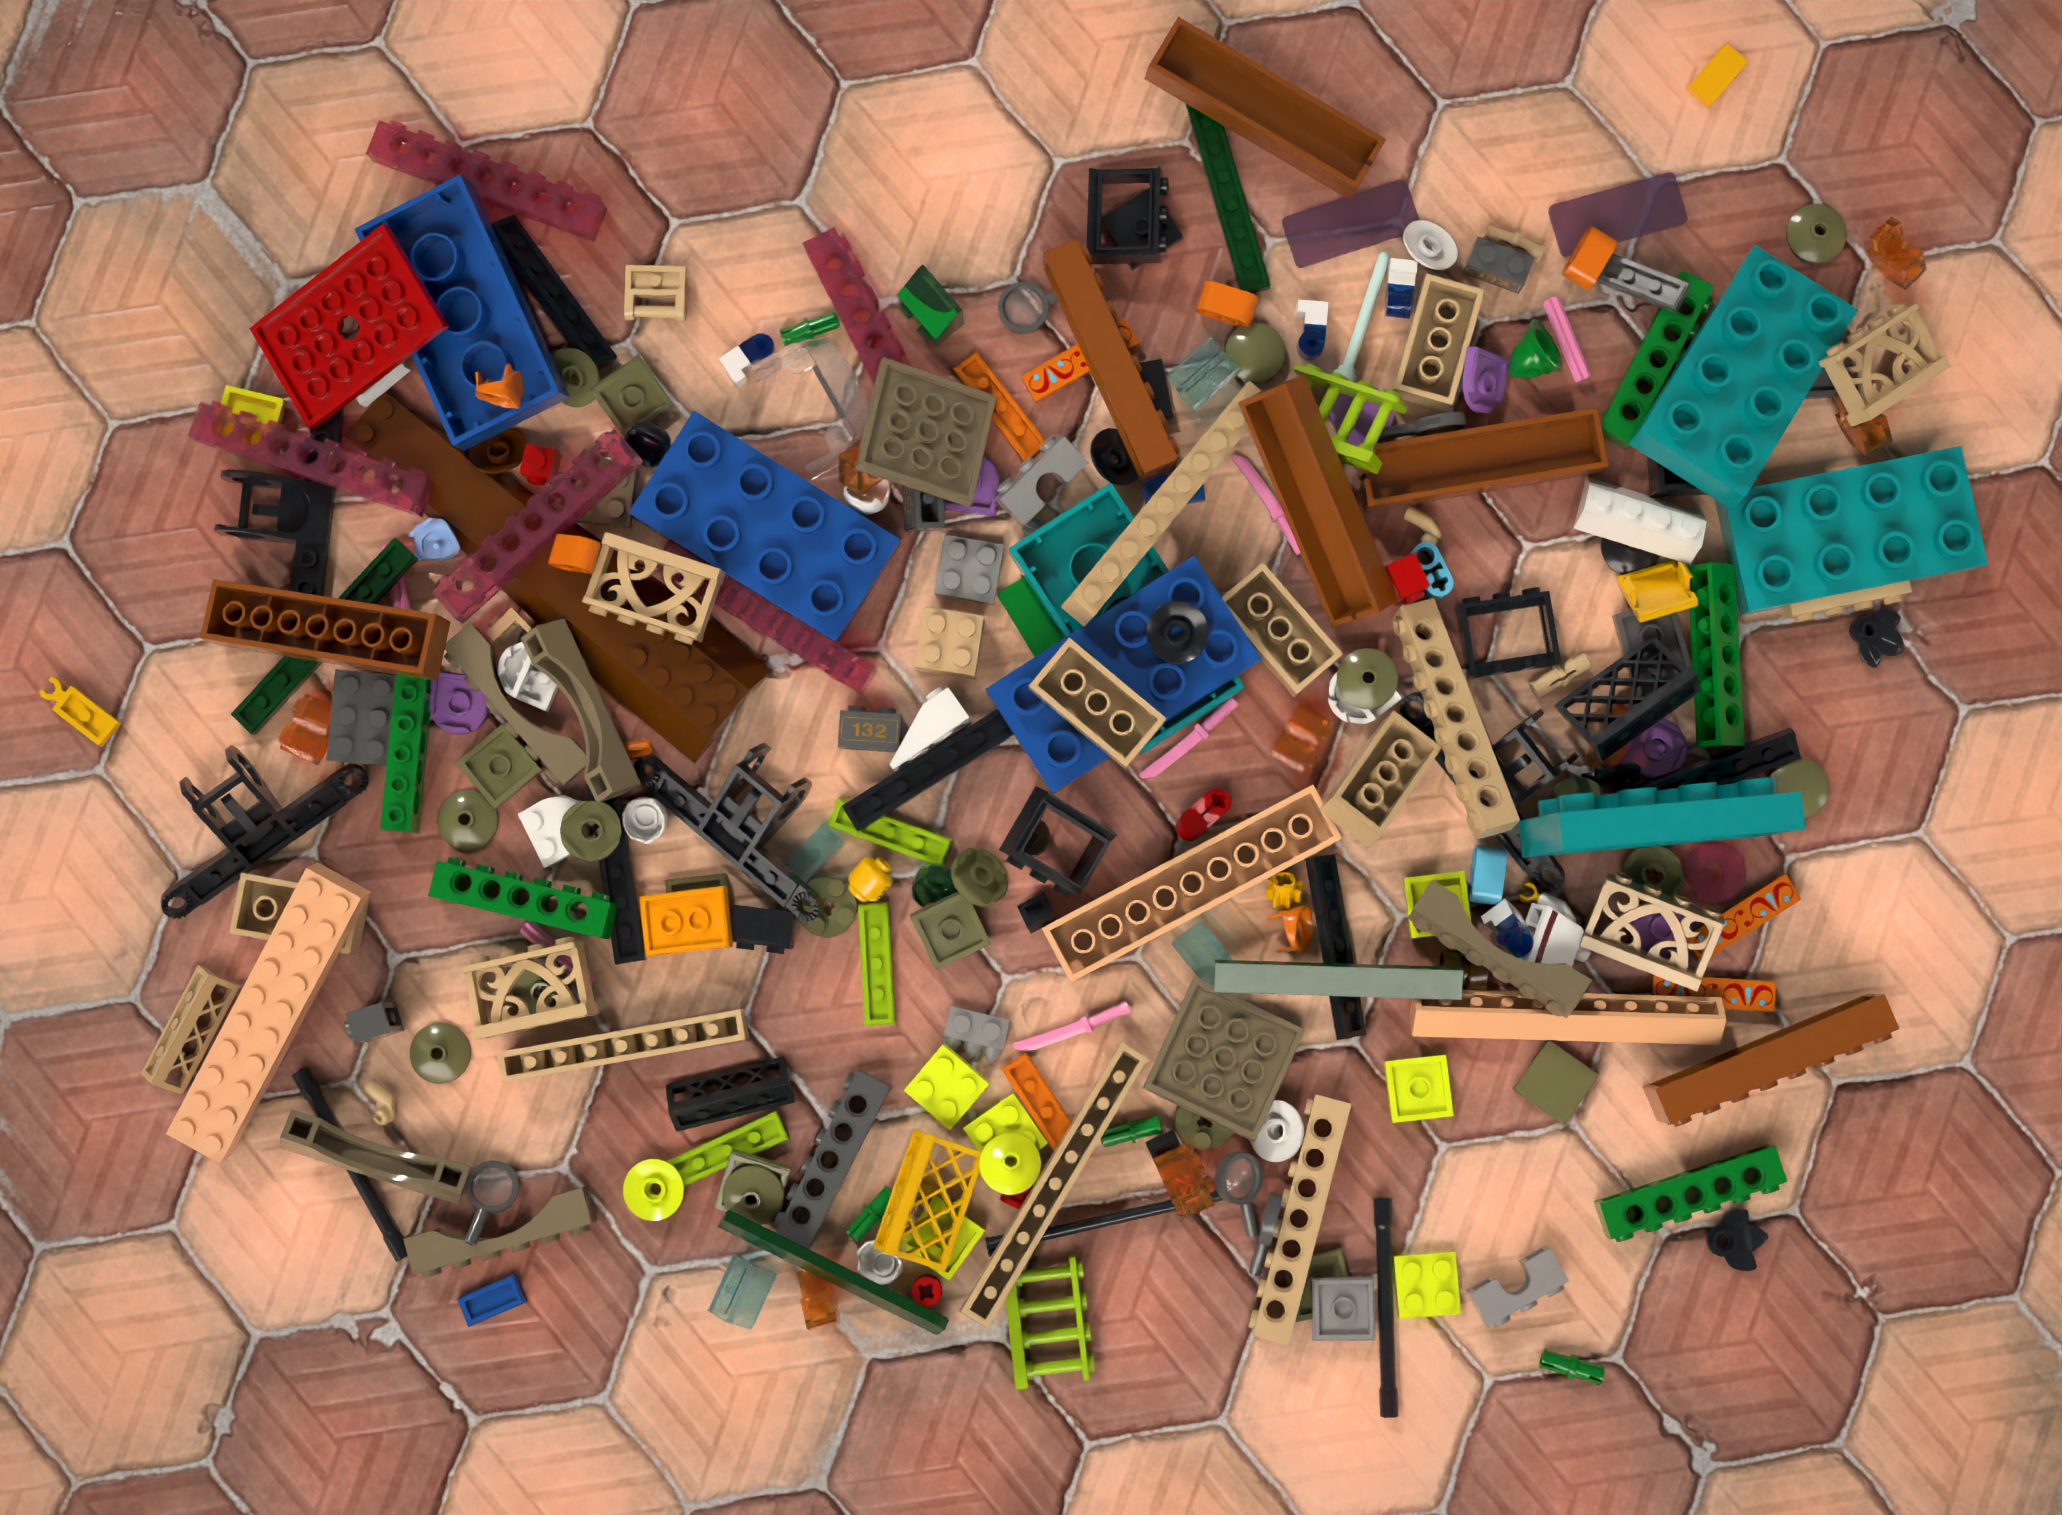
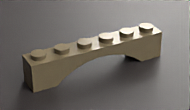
M565 619L534 627L521 637V641L533 666L546 674L569 699L579 718L586 744L584 777L596 803L627 793L639 785L640 780Z
M470 622L446 642L445 650L447 653L444 655L445 659L455 669L459 666L467 674L464 678L466 683L475 692L479 689L487 697L484 701L486 706L495 715L499 712L507 720L504 724L507 730L515 738L519 735L528 744L524 749L535 761L540 758L548 767L544 772L555 784L560 781L563 785H567L585 769L586 751L574 738L559 736L543 730L529 721L515 708L499 680L495 664V648L475 624Z
M1431 880L1408 917L1409 920L1413 921L1412 923L1417 929L1432 933L1439 938V941L1444 946L1459 950L1465 954L1468 961L1477 966L1482 965L1492 971L1495 978L1502 982L1513 984L1519 988V992L1529 999L1540 1001L1546 1005L1545 1007L1550 1013L1556 1016L1567 1018L1573 1012L1592 981L1566 963H1534L1516 958L1500 950L1485 939L1473 926L1462 907L1459 897Z
M293 1109L290 1111L280 1136L281 1149L459 1205L471 1166L443 1157L414 1154L386 1147L350 1134L321 1118Z
M583 1186L552 1196L543 1210L518 1230L489 1238L479 1237L476 1246L466 1244L464 1242L466 1236L454 1234L442 1228L412 1235L403 1240L412 1274L422 1273L423 1278L442 1273L441 1267L452 1264L453 1269L470 1265V1258L482 1255V1259L485 1261L501 1256L500 1250L511 1247L512 1252L530 1248V1241L541 1238L542 1244L560 1239L559 1233L571 1230L572 1235L589 1231V1224L597 1220L588 1187Z

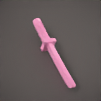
M1237 454L1233 455V462L1271 513V521L1279 524L1280 529L1286 539H1288L1291 547H1293L1296 555H1301L1282 507L1248 459Z
M1233 698L1225 701L1201 725L1197 723L1193 727L1195 730L1156 762L1143 770L1139 776L1141 778L1156 777L1200 740L1208 738V733L1225 716H1228L1238 706V703Z
M1127 1001L1118 1006H1113L1089 1018L1086 1015L1075 1023L1015 1042L1013 1047L1018 1050L1030 1051L1085 1031L1090 1033L1093 1031L1092 1028L1112 1021L1114 1018H1119L1121 1015L1131 1013Z

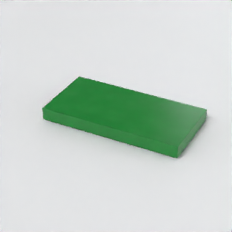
M1024 577L996 593L1034 657L1064 639Z

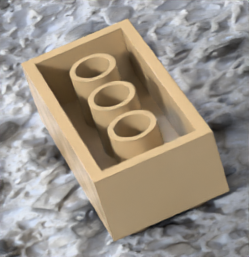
M1426 273L1420 286L1391 389L1402 396L1401 399L1445 412L1449 411L1455 399L1465 363L1466 350L1470 345L1484 289Z
M1263 562L1222 597L1261 657L1262 662L1293 697L1299 694L1343 655Z
M1071 638L1067 639L1029 685V690L1124 769L1127 768L1167 719Z
M1393 710L1378 725L1319 811L1367 848L1370 847L1386 831L1442 747Z
M241 873L229 933L268 940L298 882ZM370 896L339 953L359 955Z

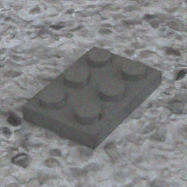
M1633 610L1612 616L1623 656L1654 635L1686 668L1690 667L1693 670L1677 612L1641 623L1638 621ZM1652 647L1643 654L1642 660L1658 661L1659 652ZM1627 668L1629 677L1634 678L1635 668ZM1641 668L1639 679H1655L1657 668ZM1662 669L1661 679L1672 680L1680 673L1676 669ZM1638 686L1636 697H1648L1653 693L1654 687Z
M335 669L326 761L378 766L387 765L396 675Z

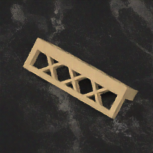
M198 965L140 1074L152 1085L183 1095L240 986ZM216 984L228 988L223 999L212 1002L210 995ZM210 1011L211 1022L208 1026L198 1030L196 1025L198 1017ZM195 1039L197 1043L195 1052L183 1057L181 1050L184 1044ZM181 1066L183 1075L177 1085L165 1081L171 1070Z

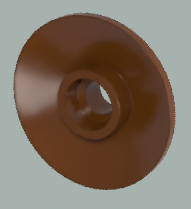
M508 428L469 448V460L475 469L483 473L498 474L507 472L522 463L525 444H528V441L521 432Z

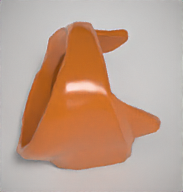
M506 364L501 381L492 382L490 379H487L484 384L481 374L478 371L475 372V395L478 399L504 408H520L521 398L524 395V384L520 371H513L512 366Z
M1301 905L1290 910H1279L1276 914L1267 916L1268 920L1283 918L1286 935L1292 946L1277 949V953L1295 951L1298 954H1302L1306 950L1313 931L1312 911L1308 906ZM1297 924H1298L1299 930H1300V940H1299V942H1297V940H1296V926H1297Z

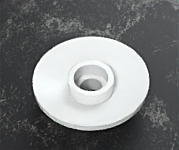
M1425 220L1413 221L1405 228L1403 233L1405 247L1410 255L1420 264L1434 270H1445L1456 262L1458 257L1457 246L1452 237L1443 228Z
M1274 1100L1256 1141L1250 1140L1255 1152L1263 1159L1271 1162H1282L1293 1157L1299 1150L1304 1137V1126L1300 1114L1291 1104L1281 1100ZM1281 1126L1283 1127L1282 1136L1279 1134V1128Z

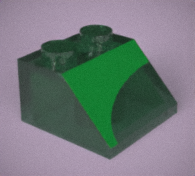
M921 265L897 294L898 302L900 303L897 306L898 310L908 321L912 318L919 327L916 330L927 343L932 341L936 346H939L964 325L962 309L924 265Z

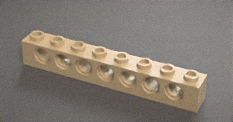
M1432 598L1400 606L1393 617V630L1400 637L1403 644V656L1405 661L1411 665L1414 673V685L1418 691H1421L1424 699L1425 714L1428 718H1431L1434 725L1435 740L1439 746H1442L1444 751L1446 769L1453 775L1455 780L1456 794L1459 801L1463 802L1465 806L1468 826L1475 832L1477 839L1510 831L1520 821V818L1436 602ZM1416 632L1423 634L1426 640L1419 638ZM1426 659L1433 661L1436 667L1429 665ZM1437 687L1443 688L1447 695L1440 693ZM1447 714L1453 715L1458 722L1451 721ZM1458 742L1464 743L1468 750L1462 749ZM1469 770L1475 771L1479 778L1473 777ZM1480 798L1486 799L1490 807L1483 805Z
M738 1009L497 1052L501 1082L505 1083L749 1039L745 1010Z
M1315 1094L1314 1100H1307L1303 1117H1307L1309 1120L1307 1128L1304 1130L1298 1160L1292 1158L1288 1177H1292L1293 1181L1291 1189L1284 1188L1281 1207L1285 1208L1283 1220L1277 1219L1273 1237L1278 1238L1275 1250L1268 1249L1264 1267L1270 1268L1267 1280H1260L1256 1297L1262 1298L1259 1311L1253 1309L1248 1326L1254 1329V1337L1286 1346L1290 1344L1351 1108L1350 1103ZM1325 1119L1331 1124V1133L1327 1137H1319L1315 1134L1313 1127L1317 1120ZM1311 1149H1318L1323 1153L1324 1161L1318 1167H1311L1306 1162V1154ZM1304 1179H1310L1316 1185V1191L1311 1197H1303L1298 1192V1185ZM1301 1209L1308 1214V1222L1303 1227H1296L1291 1223L1290 1215L1294 1210ZM1292 1239L1300 1244V1252L1297 1256L1288 1257L1283 1253L1282 1246L1285 1241ZM1280 1270L1289 1271L1293 1277L1292 1283L1287 1287H1280L1275 1283L1274 1276ZM1273 1300L1282 1302L1285 1307L1283 1315L1277 1318L1271 1317L1266 1310L1268 1303Z

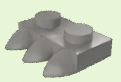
M950 1006L943 1041L953 1051H956L963 1040L964 1050L968 1059L975 1057L981 1050L982 1045H984L986 1060L989 1064H992L1003 1051L1010 1020Z

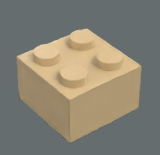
M924 607L914 666L916 671L976 680L985 622L984 616Z

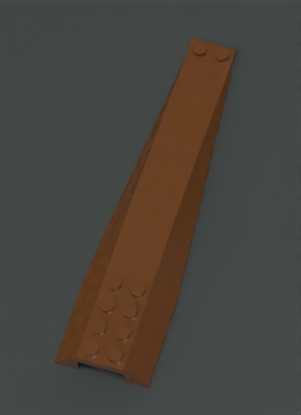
M386 391L371 404L345 435L368 455L369 460L429 518L444 519L454 531L460 544V549L527 612L538 625L565 619L568 628L573 634L575 643L586 662L591 677L692 762L696 763L715 741L712 737L750 692L754 694L772 672L769 667L710 619L708 620L702 642L693 640L692 645L675 640L676 634L664 631L662 636L647 631V624L636 621L635 626H631L617 621L619 615L608 612L606 617L588 611L590 606L583 603L582 600L586 594L592 574L559 569L549 565L548 561L556 534L581 536L599 543L602 540L577 523L571 522L567 516L506 474H488L475 469L469 460V449L462 450L452 446L448 435L415 411L406 409ZM616 550L613 551L606 573H618V551ZM635 564L637 570L630 569V574L641 573L644 569ZM652 575L643 580H632L639 598L646 607L662 603L675 595L667 585ZM611 579L602 585L601 595L605 601L617 599V592H608V590L613 585H621L619 579ZM628 600L622 607H620L637 613L632 608ZM686 601L682 605L688 610L689 617L684 613H680L677 616V622L682 626L691 625L697 617L694 606ZM667 614L654 618L669 623Z

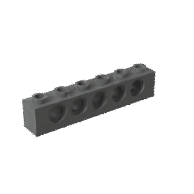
M861 1069L857 1070L856 1074L849 1073L842 1087L847 1092L842 1102L836 1100L828 1115V1117L832 1118L828 1129L822 1127L814 1142L819 1147L814 1157L807 1156L800 1172L805 1174L799 1185L793 1184L786 1197L790 1201L786 1212L780 1210L772 1225L773 1228L777 1229L775 1233L810 1249L892 1085ZM860 1095L866 1100L867 1106L863 1112L858 1113L851 1109L850 1100L853 1096ZM840 1123H847L851 1126L853 1134L850 1139L842 1140L837 1136L836 1128ZM833 1151L837 1154L839 1161L836 1167L830 1168L824 1165L822 1161L824 1152ZM817 1178L824 1183L825 1189L821 1195H814L809 1191L808 1184L811 1179ZM804 1206L810 1211V1220L808 1222L801 1223L796 1220L794 1211L797 1207Z

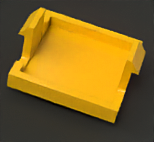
M1671 560L1617 576V584L1640 623L1698 606V598L1690 590V578H1693L1687 566L1681 561L1677 565L1675 560Z

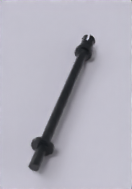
M1190 1189L1188 1197H1179L1048 1227L1039 1242L1178 1211L1183 1208L1193 1207L1194 1212L1200 1214V1205L1222 1201L1223 1199L1219 1196L1216 1189L1202 1192V1194H1196V1192L1192 1194L1193 1190ZM1196 1195L1198 1196L1197 1202H1195V1200H1191L1185 1203V1200L1190 1199ZM1004 1234L985 1237L989 1257L994 1253Z

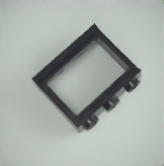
M1158 166V168L1135 169L1089 168L1086 247L1092 259L1090 264L1162 263V253H1167V235L1162 234L1163 224L1168 223V206L1163 205V195L1169 194V179L1163 176L1161 166ZM1150 183L1148 246L1101 247L1103 184Z
M1540 587L1521 590L1522 595L1510 596V592L1492 594L1491 600L1480 601V596L1462 599V604L1455 607L1466 679L1551 667L1561 663L1549 591L1540 592ZM1538 606L1546 653L1475 664L1467 617Z
M1035 786L999 850L1008 855L1006 862L1020 870L1023 869L1024 865L1030 868L1031 872L1029 875L1043 884L1046 883L1047 879L1053 882L1054 886L1052 889L1068 898L1070 893L1081 898L1084 887L1110 842L1117 837V834L1050 792ZM1047 808L1093 836L1069 878L1023 851Z

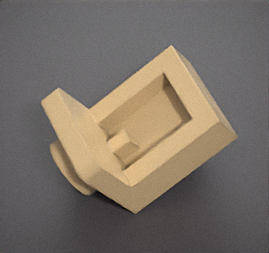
M511 607L504 615L500 613L495 616L488 624L490 628L485 633L500 645L520 625L527 632L532 630V625L535 621L523 609L518 612Z

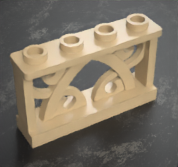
M1900 303L1886 311L1888 314L1886 318L1881 316L1866 324L1868 330L1864 332L1861 329L1846 337L1848 343L1844 345L1841 342L1826 350L1828 356L1818 362L1820 367L1825 368L1849 413L1845 417L1851 427L1872 420L1951 367L1947 357H1941L1917 311L1919 309L1917 303L1906 307L1904 303ZM1900 322L1906 328L1902 331L1901 335L1898 334L1896 329ZM1884 331H1886L1887 336H1886V335H1881V333H1883ZM1907 332L1910 336L1908 344L1904 343L1907 338ZM1876 347L1885 348L1898 355L1893 363L1894 384L1883 374H1871L1872 359ZM1846 357L1852 359V367L1845 368L1843 362ZM1902 363L1908 368L1907 374L1902 371ZM1847 370L1852 373L1857 372V378H1851ZM1871 381H1878L1880 383V392L1876 389L1877 383L1872 384Z
M605 532L601 542L603 545L594 572L582 600L583 603L590 606L588 611L606 617L608 612L619 615L617 621L631 626H635L636 621L647 624V631L662 636L664 631L676 634L675 640L692 645L693 640L702 642L720 585L723 584L726 573L719 568ZM616 550L618 551V573H606L613 551ZM637 561L645 563V570L643 572L630 574V569L637 570L635 568ZM658 565L664 566V581L675 595L662 603L646 607L639 598L632 580H643L652 575ZM677 573H681L684 577L683 581L678 583L684 587L681 590L672 582V577ZM611 579H619L621 585H613L608 590V592L616 591L618 594L617 599L605 601L601 595L602 585ZM704 580H708L709 584L702 604H700L692 596L697 592ZM628 600L632 608L637 613L620 607H622ZM688 601L694 606L697 617L691 625L682 626L677 622V616L680 613H684L689 617L688 610L682 605ZM667 614L669 623L654 618Z
M1615 872L1614 875L1607 873L1579 946L1698 991L1706 967L1724 928L1725 917L1720 916L1721 912L1715 908L1703 906L1702 909L1692 905V901L1684 896L1675 894L1671 897L1661 893L1662 889L1655 885L1645 883L1642 886L1632 882L1633 879L1626 874ZM1615 892H1623L1630 897V901L1626 904H1622L1618 900V908L1623 912L1620 915L1616 914L1608 903V898ZM1639 899L1647 901L1648 903L1639 905ZM1603 909L1606 915L1613 921L1606 926L1602 933L1594 931ZM1675 912L1685 917L1680 921ZM1660 913L1669 924L1675 940L1659 941L1648 951L1641 949V937L1638 930L1630 922L1643 916ZM1699 921L1707 926L1709 933L1704 940L1700 942H1687L1686 937H1694L1700 932V930L1693 931L1690 929L1692 922ZM1623 927L1633 935V940L1630 943H1624L1620 939L1622 935H1627L1625 931L1621 930ZM1664 947H1677V951L1668 949L1671 953L1670 958H1663L1659 953ZM1688 949H1703L1696 968H1689Z
M573 937L555 940L556 946L546 948L545 943L528 946V952L518 954L517 950L499 953L500 958L490 960L489 956L471 959L472 965L462 967V971L465 973L474 1027H472L474 1040L496 1037L599 1014L591 987L584 950L585 942H574ZM561 955L569 956L573 963V970L565 979H562L559 975L565 972L567 964H564L561 968L556 965V959ZM542 957H547L545 965L533 960ZM514 964L507 973L502 968V966ZM526 970L537 974L551 985L540 994L535 1014L531 1013L528 1004L517 996L509 995L516 981ZM491 971L496 975L495 982L486 981L491 988L498 989L496 995L488 994L482 989L481 978L486 972ZM576 980L580 1004L577 1003L572 991L568 987V984ZM556 991L558 995L552 996L556 1000V1005L549 1007L546 999L551 993ZM484 1000L493 1001L490 1024ZM507 1001L518 1005L519 1011L517 1015L512 1016L510 1014V1008L513 1006H506Z

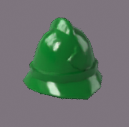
M1533 319L1530 322L1528 331L1523 334V338L1512 351L1508 364V372L1511 377L1532 379L1543 374L1548 375L1553 371L1561 372L1563 369L1561 356L1552 336L1537 319Z

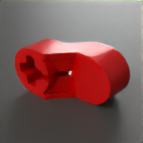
M1214 788L1203 795L1177 820L1175 829L1178 836L1186 841H1194L1203 835L1231 808L1232 802L1229 794L1222 789Z

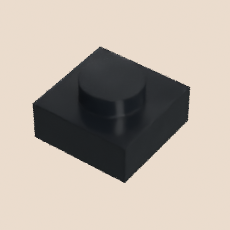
M1044 892L1017 906L1031 934L1058 920Z
M1170 1130L1145 1142L1157 1169L1185 1157L1174 1130Z

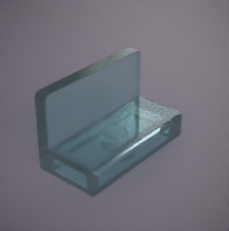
M1210 337L1169 372L1166 377L1195 411L1241 371L1218 343Z
M823 822L784 865L807 884L846 843Z
M1201 920L1172 942V946L1195 975L1213 986L1215 960H1232Z
M733 1254L708 1311L726 1323L752 1329L777 1274L772 1270L756 1266L742 1256Z

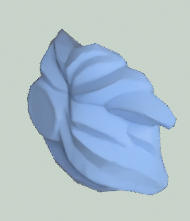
M427 518L416 525L414 530L408 534L409 537H414L415 555L419 558L417 562L421 560L444 561L459 553L460 544L444 519Z

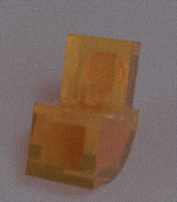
M1890 217L1883 225L1878 226L1870 236L1871 245L1865 250L1869 260L1888 280L1904 290L1927 270L1923 251L1904 240L1901 222L1895 218Z
M1833 393L1839 413L1835 414L1838 425L1845 437L1856 449L1865 455H1869L1893 442L1885 415L1881 413L1870 421L1851 427L1845 417L1849 413L1838 393Z
M806 1270L797 1271L803 1297L800 1298L807 1330L814 1331L840 1324V1310L833 1284Z

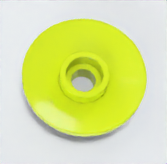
M1015 1133L1001 1134L991 1139L983 1148L979 1161L980 1173L985 1183L994 1191L1005 1195L1020 1194L1033 1186L1038 1179L1041 1170L1040 1154L1036 1146L1028 1138ZM1007 1157H1014L1017 1164L1009 1167L1005 1164V1159Z
M661 1159L644 1160L636 1164L628 1172L623 1184L624 1200L632 1213L639 1218L648 1221L663 1220L671 1216L681 1205L684 1197V1182L679 1171L672 1164ZM653 1183L660 1185L661 1192L659 1194L652 1192L651 1186Z

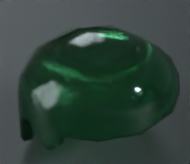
M932 863L924 865L913 878L912 897L921 907H925L928 903H934L957 892L951 877V868L944 864Z

